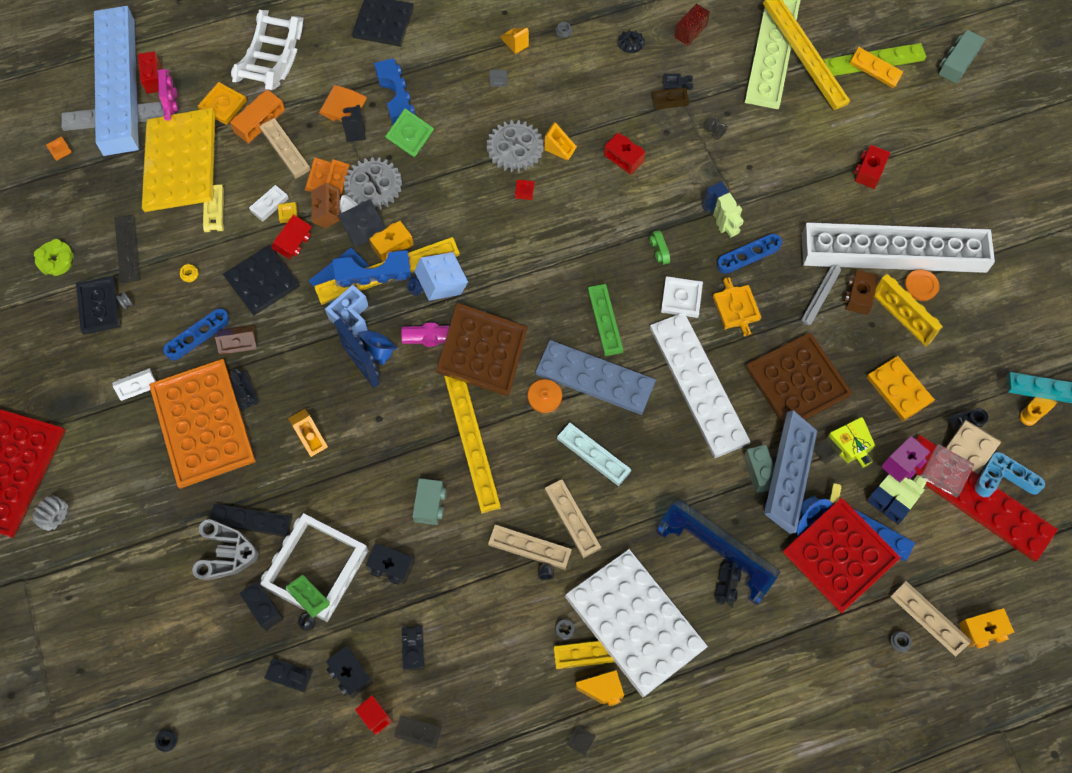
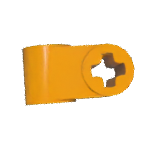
M1034 397L1030 404L1021 411L1019 418L1025 425H1034L1057 402L1055 400Z

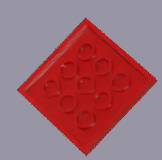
M843 498L839 499L782 552L840 614L901 558Z

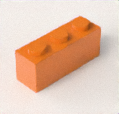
M266 89L251 104L247 105L240 114L232 119L230 124L233 132L249 144L262 132L259 126L273 118L276 119L285 111L282 100Z

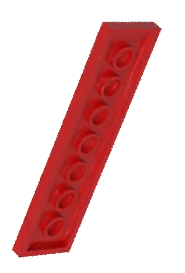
M919 435L916 440L929 450L930 453L925 457L928 461L920 469L916 467L915 470L917 472L912 477L915 478L917 475L923 477L927 481L926 487L1036 562L1058 529L999 488L990 497L980 496L975 490V484L980 475L958 460L943 453L942 449Z

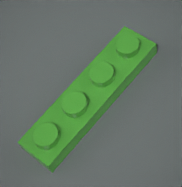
M606 284L588 287V294L604 356L623 353Z

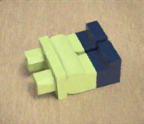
M723 182L707 188L702 203L704 211H711L716 218V224L719 226L721 233L726 231L730 238L739 234V227L744 222L740 216L742 212L741 207L737 206L736 201Z
M889 474L866 501L881 512L891 499L896 497L883 514L898 525L924 492L923 488L927 481L917 475L913 481L905 478L899 483Z

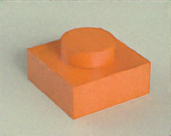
M62 137L46 144L56 161L72 153Z

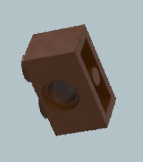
M856 270L854 276H850L848 281L850 291H847L844 302L847 303L846 310L864 315L869 314L873 306L879 275Z

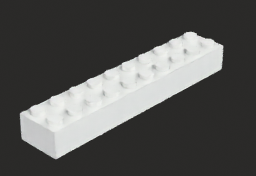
M806 223L802 232L803 266L831 267V265H839L840 267L987 273L995 262L990 229Z

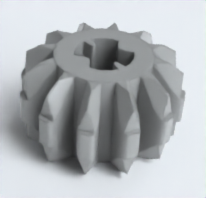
M53 495L45 497L44 501H40L39 505L35 507L36 511L32 514L34 517L33 522L43 530H55L66 519L65 515L69 512L68 505L65 501Z

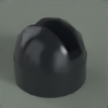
M548 563L542 564L538 569V578L541 580L553 579V567Z
M303 614L298 619V625L303 631L312 630L316 623L315 618L310 614ZM307 617H309L308 620L306 621L305 625L302 626V624H303V622L305 621V619H306Z

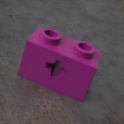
M911 436L881 467L901 483L905 478L909 480L917 472L915 470L916 467L920 469L928 461L925 457L930 451Z

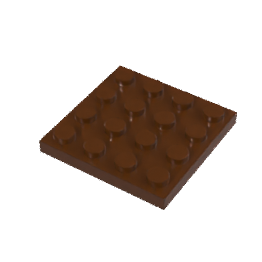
M456 303L435 373L508 397L528 327Z
M811 332L747 364L745 367L783 426L789 411H795L804 420H807L844 401L853 394Z

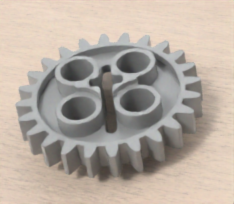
M511 120L509 125L504 122L503 127L497 125L498 130L493 129L492 134H489V140H487L489 158H492L493 164L497 163L498 168L503 165L504 171L510 168V171L513 172L515 168L520 172L522 167L526 171L527 166L533 167V162L538 163V158L542 157V135L538 134V129L533 130L532 124L527 127V122L521 125L520 120L516 124Z
M372 157L371 161L368 162L364 158V163L358 161V166L352 165L353 171L347 170L348 175L345 176L344 182L345 193L358 205L371 199L374 207L378 206L381 210L383 204L388 207V201L394 203L393 197H399L398 192H401L402 186L401 175L398 173V168H394L393 163L388 165L387 159L381 162L380 157L377 161H374Z

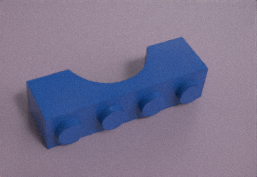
M394 58L374 63L380 87L389 88L396 93L395 97L387 103L392 125H394L405 108L415 115L413 105H409V101H411L409 92L404 90L406 88L405 80L400 78L402 74L400 65H396Z
M407 250L389 252L386 261L374 269H365L358 266L352 257L333 259L336 285L343 288L350 287L351 284L368 285L373 281L385 283L390 279L402 281L406 280L407 277H411Z

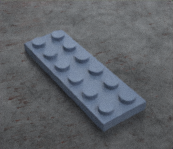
M551 340L536 370L537 376L640 415L644 412L656 379Z
M789 411L786 415L764 512L767 517L789 534L796 533L817 435V430L795 411Z

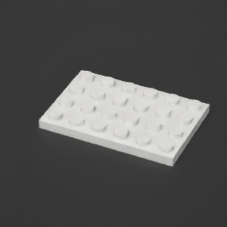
M630 549L565 595L571 606L643 698L708 647Z

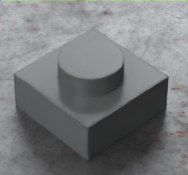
M490 70V86L507 87V70Z

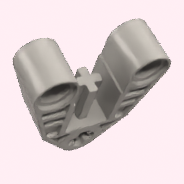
M204 520L199 526V532L203 537L220 542L237 543L236 546L218 545L216 548V557L233 558L234 562L201 560L194 564L192 570L196 578L205 581L235 575L256 562L259 557V551L243 533L213 520ZM214 525V532L207 535L206 530L208 526ZM245 552H252L251 555H248L247 557L244 556ZM204 565H207L208 573L202 576L200 570Z

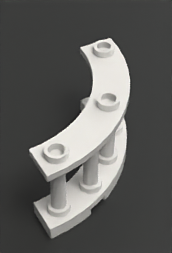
M259 10L256 17L257 26L254 38L244 58L237 64H234L231 71L232 82L236 83L243 78L264 82L266 84L265 89L273 90L279 87V81L281 79L285 80L294 62L298 50L295 48L296 40H300L304 17L291 16L290 20L269 17V10ZM267 23L288 27V38L284 40L265 36ZM263 42L285 47L280 56L260 52ZM257 58L277 62L273 68L254 65Z

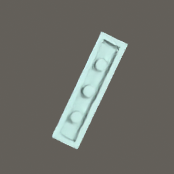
M571 423L557 437L560 442L617 486L631 472L629 467Z

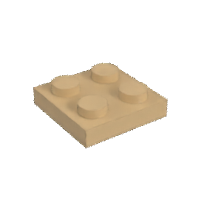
M965 419L943 453L958 460L979 474L1001 441Z

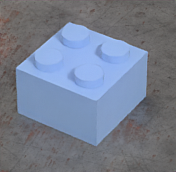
M453 252L422 257L415 269V273L429 301L461 295L468 283Z

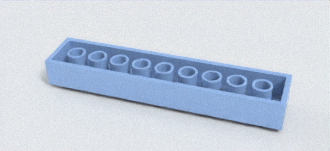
M128 6L94 11L96 144L103 156L139 150L135 20Z

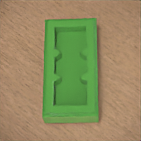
M301 575L286 586V591L313 618L330 605V602L304 575Z

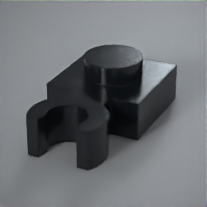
M681 73L664 74V90L685 87L687 90H692L693 83L687 82H692L693 76L687 75L681 78Z

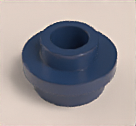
M418 277L411 278L407 282L408 292L415 296L421 294L423 290Z

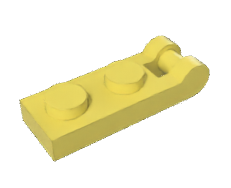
M213 185V201L204 202V232H211V230L224 231L223 185Z

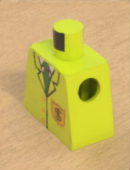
M862 417L831 432L826 439L846 463L857 459L862 468L873 462L868 453L874 448L875 444Z

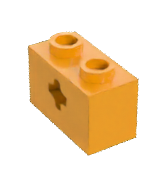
M401 221L390 224L385 230L377 232L369 238L372 249L382 262L386 261L389 252L405 251L414 245L411 234Z
M1004 608L968 618L959 623L961 631L971 640L968 648L976 646L977 649L989 646V641L993 640L996 643L1009 640L1008 635L1014 633Z

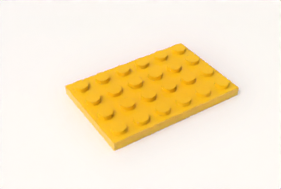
M207 108L171 115V120L169 121L164 120V116L147 119L142 209L144 212L213 201L214 109Z

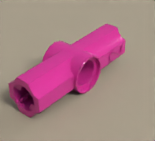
M425 323L422 326L402 327V344H423L427 347L437 346L439 343L445 342L449 326Z

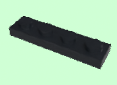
M213 504L209 519L233 529L286 537L289 535L293 518L287 515Z

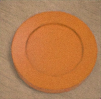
M915 270L907 276L905 290L915 300L928 301L938 293L939 282L931 272Z
M543 379L536 381L528 391L530 406L541 413H549L556 410L562 401L561 388L551 380Z

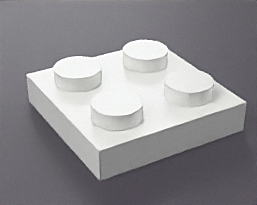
M666 277L661 313L685 314L689 317L698 318L703 282Z

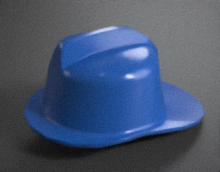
M363 331L360 333L361 339L366 343V350L381 365L385 364L386 360L391 358L393 350L397 349L395 344L380 333L373 331Z
M811 496L802 503L799 517L800 522L797 527L798 537L833 506L830 500Z

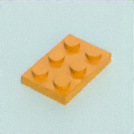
M899 356L882 365L866 377L902 422L935 401Z

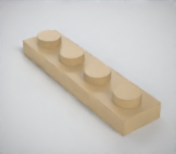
M275 118L259 126L295 179L311 171L310 166Z
M561 479L546 487L545 492L582 558L600 550V544L564 481Z
M498 525L494 526L488 543L489 546L542 563H548L551 566L566 570L572 551L570 548Z
M907 581L891 595L893 600L955 657L970 644L971 640Z

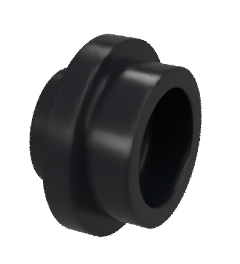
M171 730L159 732L155 739L156 748L162 752L173 750L177 744V735ZM169 737L170 742L168 745H165L164 739Z

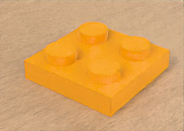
M218 82L198 105V109L213 108L215 119L227 125L245 105L247 98Z

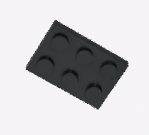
M114 276L76 283L81 333L86 335L120 328L118 299L116 298V279Z

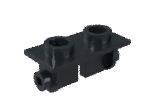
M238 369L232 370L230 380L240 410L258 404L259 401L247 372H241Z
M733 562V565L724 563L721 566L719 582H725L726 584H718L715 596L717 604L724 605L726 602L731 608H733L734 602L737 601L738 590L736 588L742 576V572L735 562Z

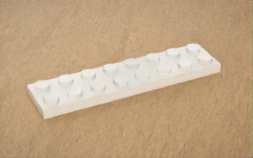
M679 314L650 325V330L714 459L749 445L750 440L686 315Z

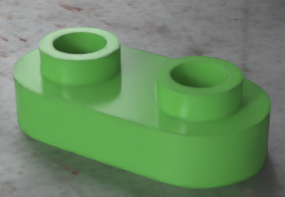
M660 230L654 231L651 234L652 236H649V241L656 250V261L660 262L661 265L669 264L670 255Z

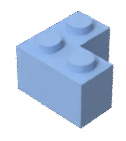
M354 285L349 287L325 309L329 320L333 323L341 318L344 324L348 322L355 338L357 336L360 337L361 332L368 330L365 320L359 315L368 307L367 299Z

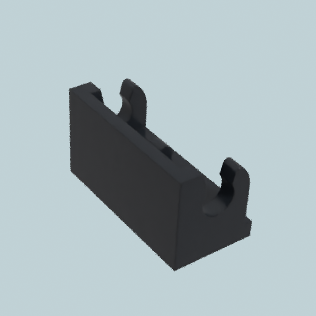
M360 105L344 108L342 110L343 113H351L350 116L341 117L347 142L366 140L365 125Z

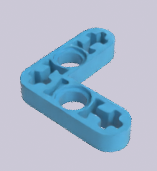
M996 452L991 456L975 484L976 492L983 497H990L1002 477L1035 495L1045 487V482L1040 476L1000 452ZM1012 470L1017 471L1020 474V477L1016 476ZM988 471L993 472L996 478L989 475Z

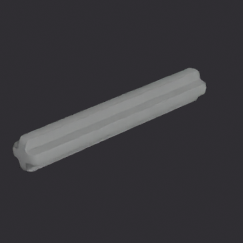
M831 265L801 319L804 325H811L841 272L839 265Z

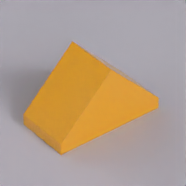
M527 27L512 28L500 36L515 54L529 46V30Z
M555 122L545 135V151L569 160L577 146Z

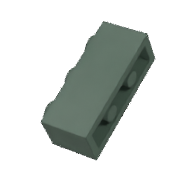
M969 30L963 36L960 35L955 42L956 47L952 46L947 54L949 57H945L939 67L942 69L939 75L957 84L981 49L985 38Z

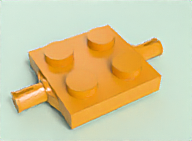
M725 278L723 282L726 289L723 292L713 294L724 329L741 327L743 335L748 336L751 334L748 324L761 319L749 285L733 287L731 278Z

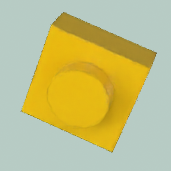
M296 202L278 204L280 224L287 223L293 214L298 217Z

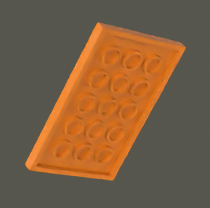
M224 359L149 384L179 489L256 462Z

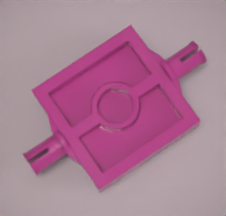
M163 69L158 70L159 98L163 105V118L169 121L171 120V115L179 111L176 101L178 92L176 87L173 88V81L171 76H169V70Z

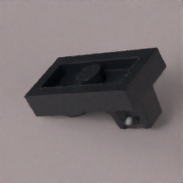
M423 626L402 627L404 671L425 669Z
M272 658L264 679L305 693L313 672Z

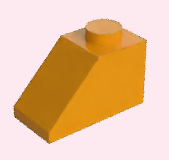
M306 409L288 418L310 457L328 447Z
M617 670L582 680L575 684L576 690L601 704L608 703L609 706L621 703L620 699L624 697Z

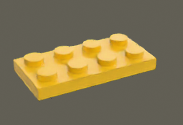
M888 274L882 277L876 287L874 297L925 347L928 346L943 326L938 319L932 317L926 311L923 305L912 298V295L905 291L896 279L891 278Z

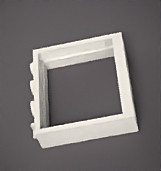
M303 513L301 518L295 521L292 533L284 539L281 551L273 557L272 566L262 575L260 585L265 590L305 610L287 591L272 583L306 527L310 525L355 548L326 598L330 605L316 615V617L328 622L369 550L366 545Z

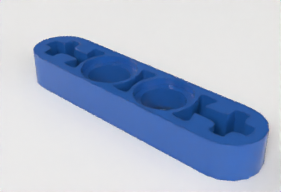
M770 234L729 252L719 258L717 269L721 273L727 274L771 255L780 249L782 239L777 234ZM754 247H759V248H761V249H762V253H759V254L755 253V252L753 251V248H754ZM743 254L747 259L741 261L737 258V255Z
M216 309L172 339L164 346L163 351L166 357L172 361L178 360L213 336L218 330L223 329L230 321L227 312L223 309ZM221 316L223 320L220 321L217 317ZM202 326H209V330L206 333L200 332ZM188 336L194 337L193 342L190 344L184 343L185 338ZM174 349L176 353L173 354L170 350Z

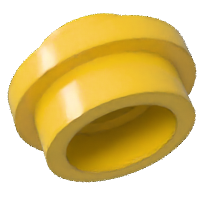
M186 264L180 269V277L184 282H193L199 275L198 269L190 264Z

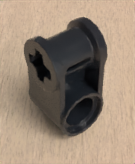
M976 408L948 417L946 421L950 423L954 436L965 419L982 428L988 421L989 416L984 409ZM973 417H977L980 422L975 421Z

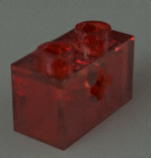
M696 3L677 23L674 38L688 46L708 25L710 11Z

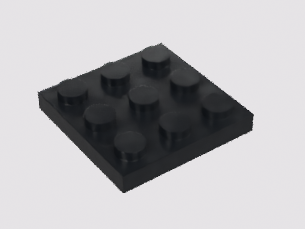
M364 0L352 32V37L401 47L414 4L397 0Z
M270 245L223 273L224 278L253 316L300 287L298 281Z

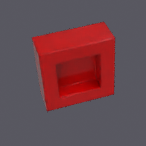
M517 180L515 199L533 200L535 181Z

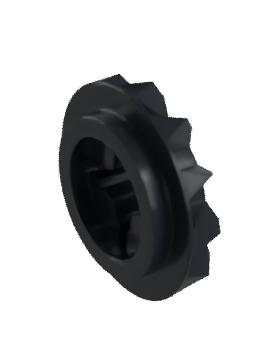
M630 29L627 32L623 31L618 38V46L627 53L639 52L645 44V38H643L642 33H637V30L634 32L630 31Z

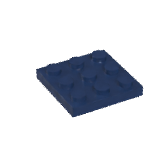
M341 318L334 321V325L342 347L373 388L378 386L379 381L377 377H379V374L373 362L375 361L369 351L365 352L362 341L358 336L354 337L353 330L348 322L344 324Z

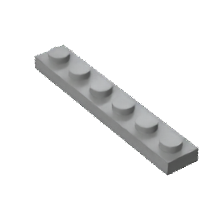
M161 102L137 104L138 122H147V119L164 116ZM95 109L62 113V129L68 131L94 128Z

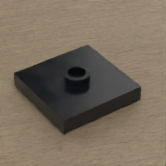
M371 199L338 214L354 248L370 241L369 238L375 233L386 229Z

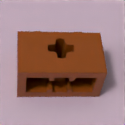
M325 183L311 191L312 223L326 229L340 221L338 214H340V190Z

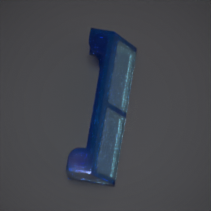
M681 500L673 503L660 521L657 533L663 538H666L669 534H676L679 537L685 529L732 564L735 562L740 570L751 577L746 586L751 591L749 600L755 605L759 604L781 572Z

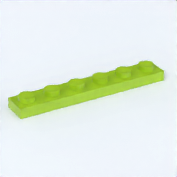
M921 43L869 52L892 66L920 62L926 58ZM854 54L823 60L833 76L861 71L849 64Z

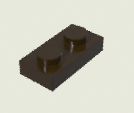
M686 87L652 92L655 110L689 106Z

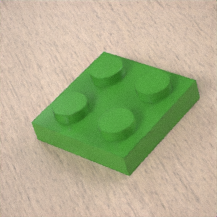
M405 108L385 138L415 158L434 131V128Z

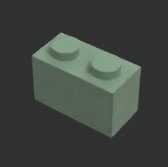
M763 445L747 449L744 460L755 493L770 490L774 466L767 446Z
M418 480L412 516L414 523L438 525L439 519L443 518L444 507H441L442 500L446 499L447 489L444 488L442 481Z

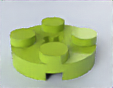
M54 239L45 243L34 252L35 264L43 274L59 276L71 268L74 254L66 243ZM57 255L56 261L51 260L53 256Z

